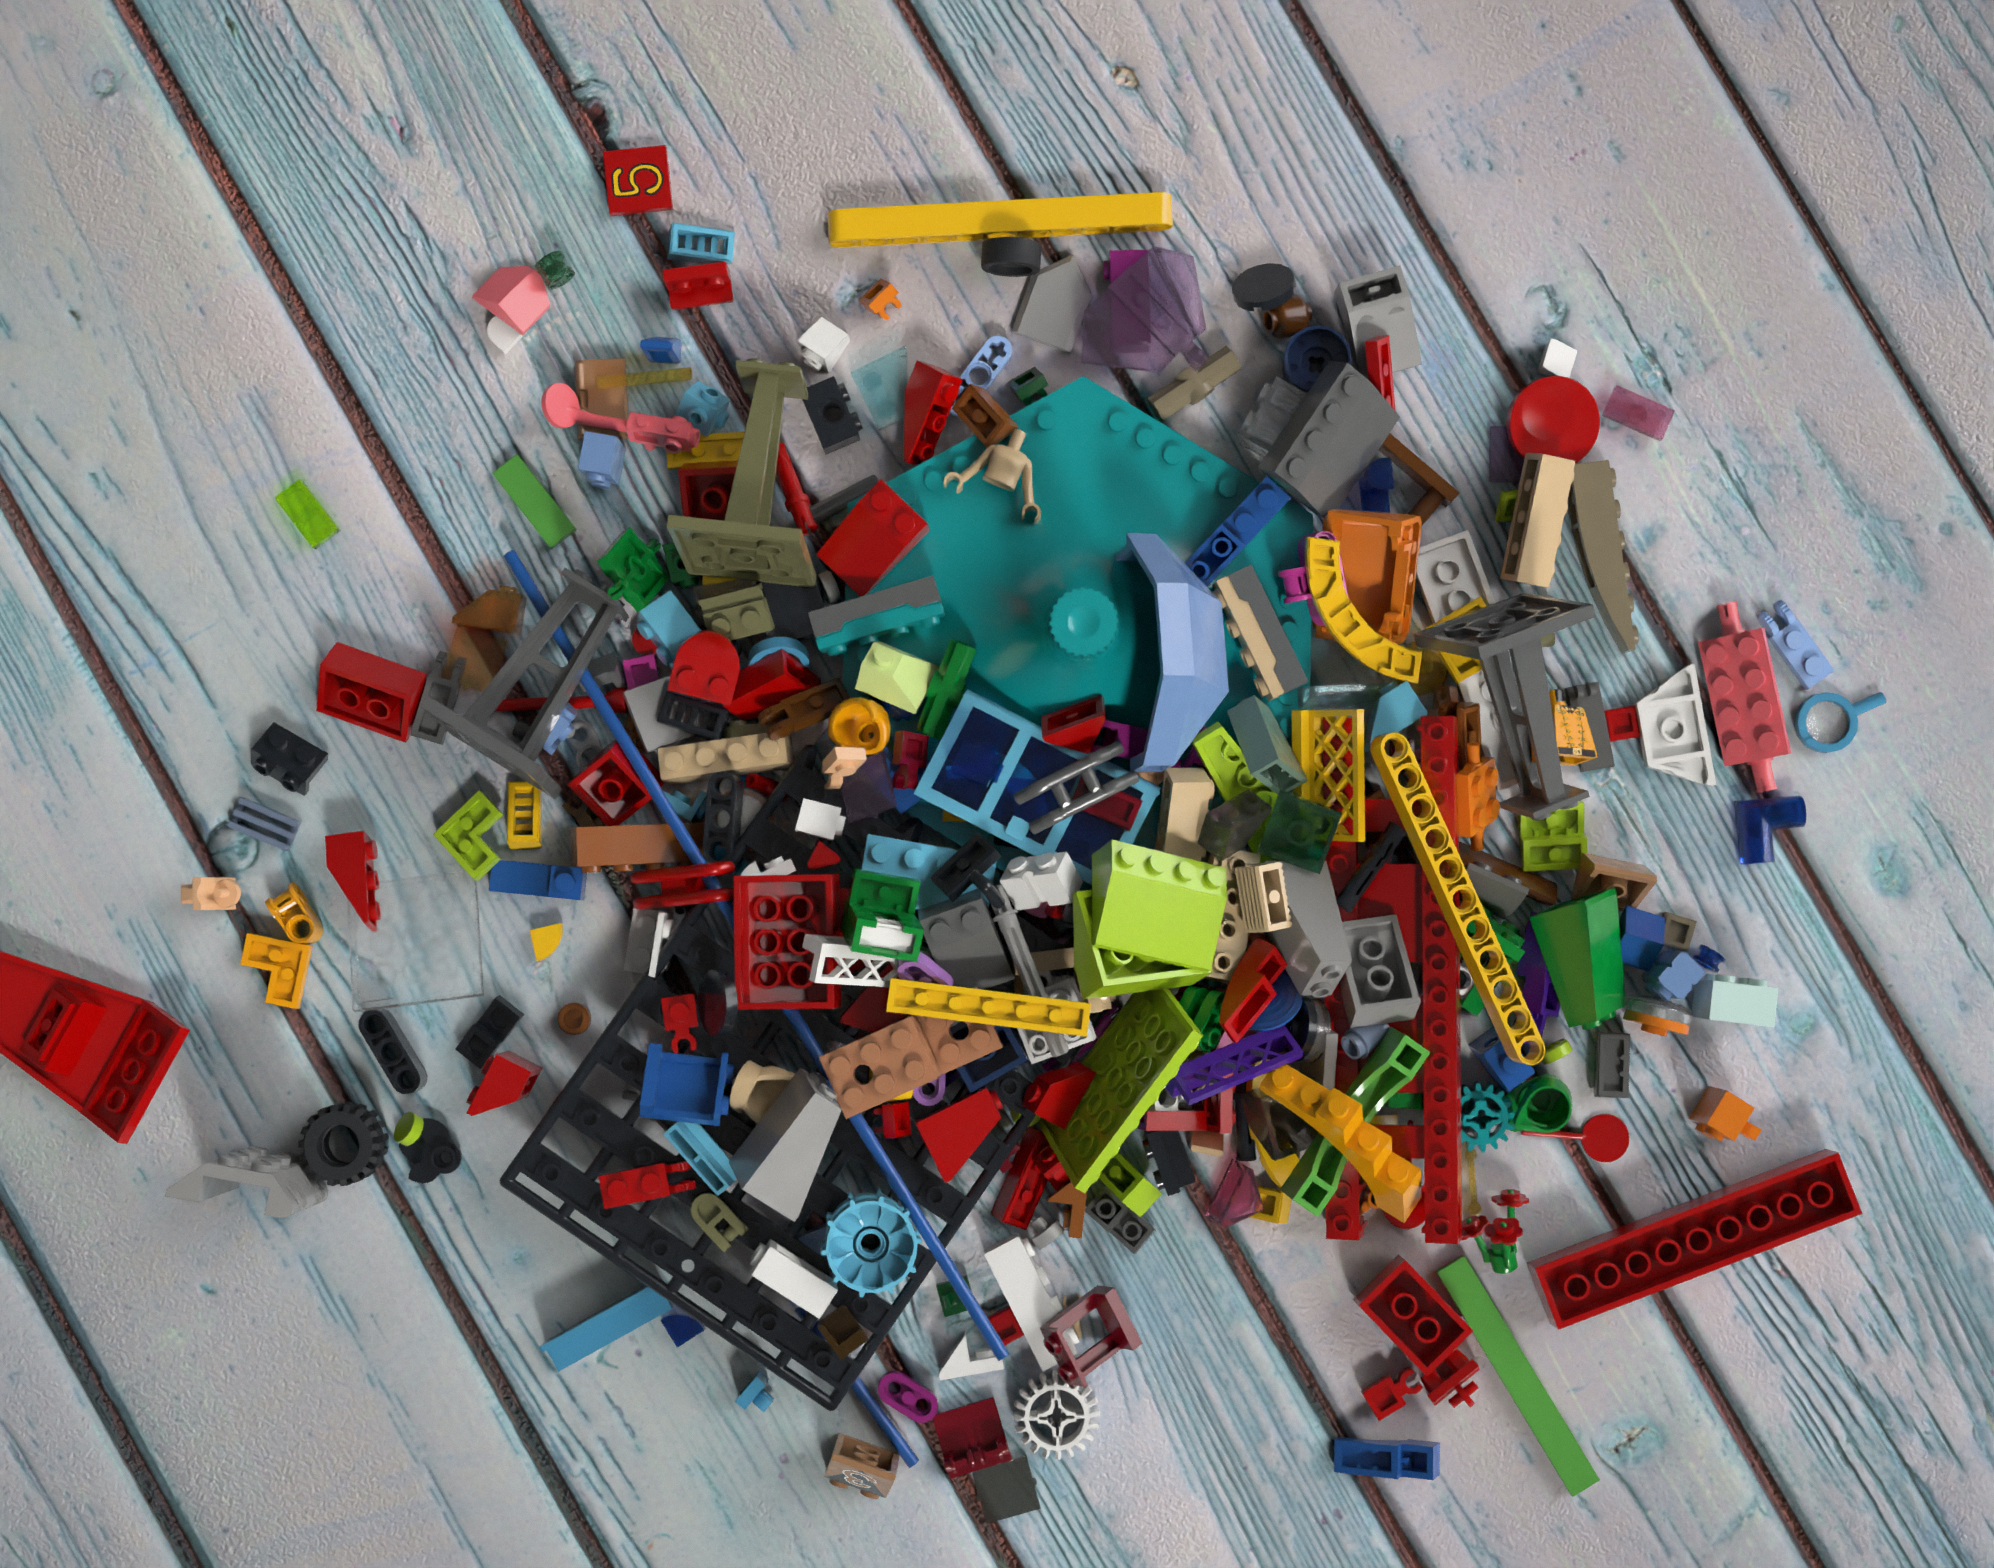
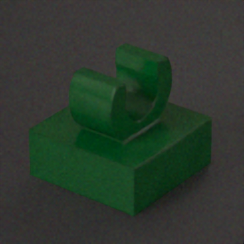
M1036 367L1007 382L1012 393L1026 406L1032 404L1030 397L1034 393H1039L1041 398L1048 395L1043 389L1048 386L1044 375Z
M963 1276L964 1281L971 1290L968 1276ZM949 1280L936 1284L944 1317L967 1311Z

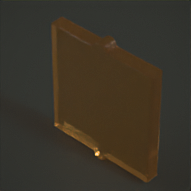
M457 626L441 678L451 680L454 664L460 656L467 659L460 681L462 689L468 690L471 688L483 692L499 672L508 642L488 636L485 631L478 633Z

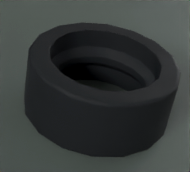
M995 237L982 242L981 269L993 275L1008 277L1031 276L1040 272L1041 244L1019 237Z

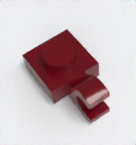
M908 731L895 732L892 764L900 765V767L894 774L893 788L916 790L918 786V769L926 768L929 736Z

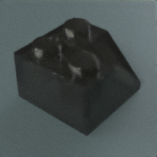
M1307 1076L1316 1082L1315 1077ZM1260 1087L1241 1094L1248 1126L1272 1160L1276 1161L1308 1149L1319 1133L1283 1104L1261 1091Z

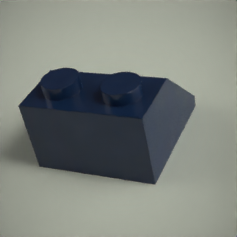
M961 1021L951 1027L950 1031L954 1038L964 1039L968 1036L969 1028L965 1022ZM995 1025L1004 1047L957 1068L970 1093L1030 1060L1015 1028Z

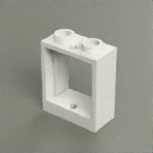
M772 1239L766 1245L760 1243L750 1258V1264L752 1265L751 1275L819 1319L838 1291L837 1283L831 1277Z

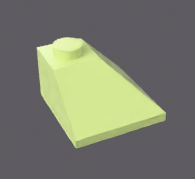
M881 641L873 642L861 664L855 689L916 714L927 693L930 681L940 666Z

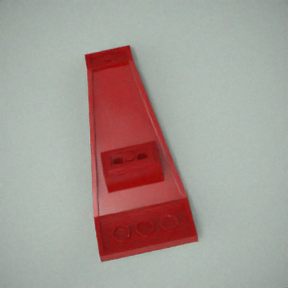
M0 951V1053L84 1115L117 1143L127 1145L190 1029L154 1002Z

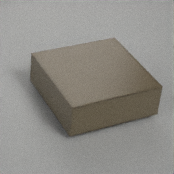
M1663 912L1662 917H1665L1664 945L1688 952L1697 921Z

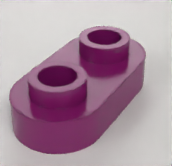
M889 1371L881 1377L878 1385V1394L884 1403L915 1422L925 1423L935 1417L938 1410V1399L933 1391L900 1371ZM891 1382H898L901 1389L898 1392H892L888 1385ZM925 1399L928 1402L927 1408H918L916 1405L917 1400Z

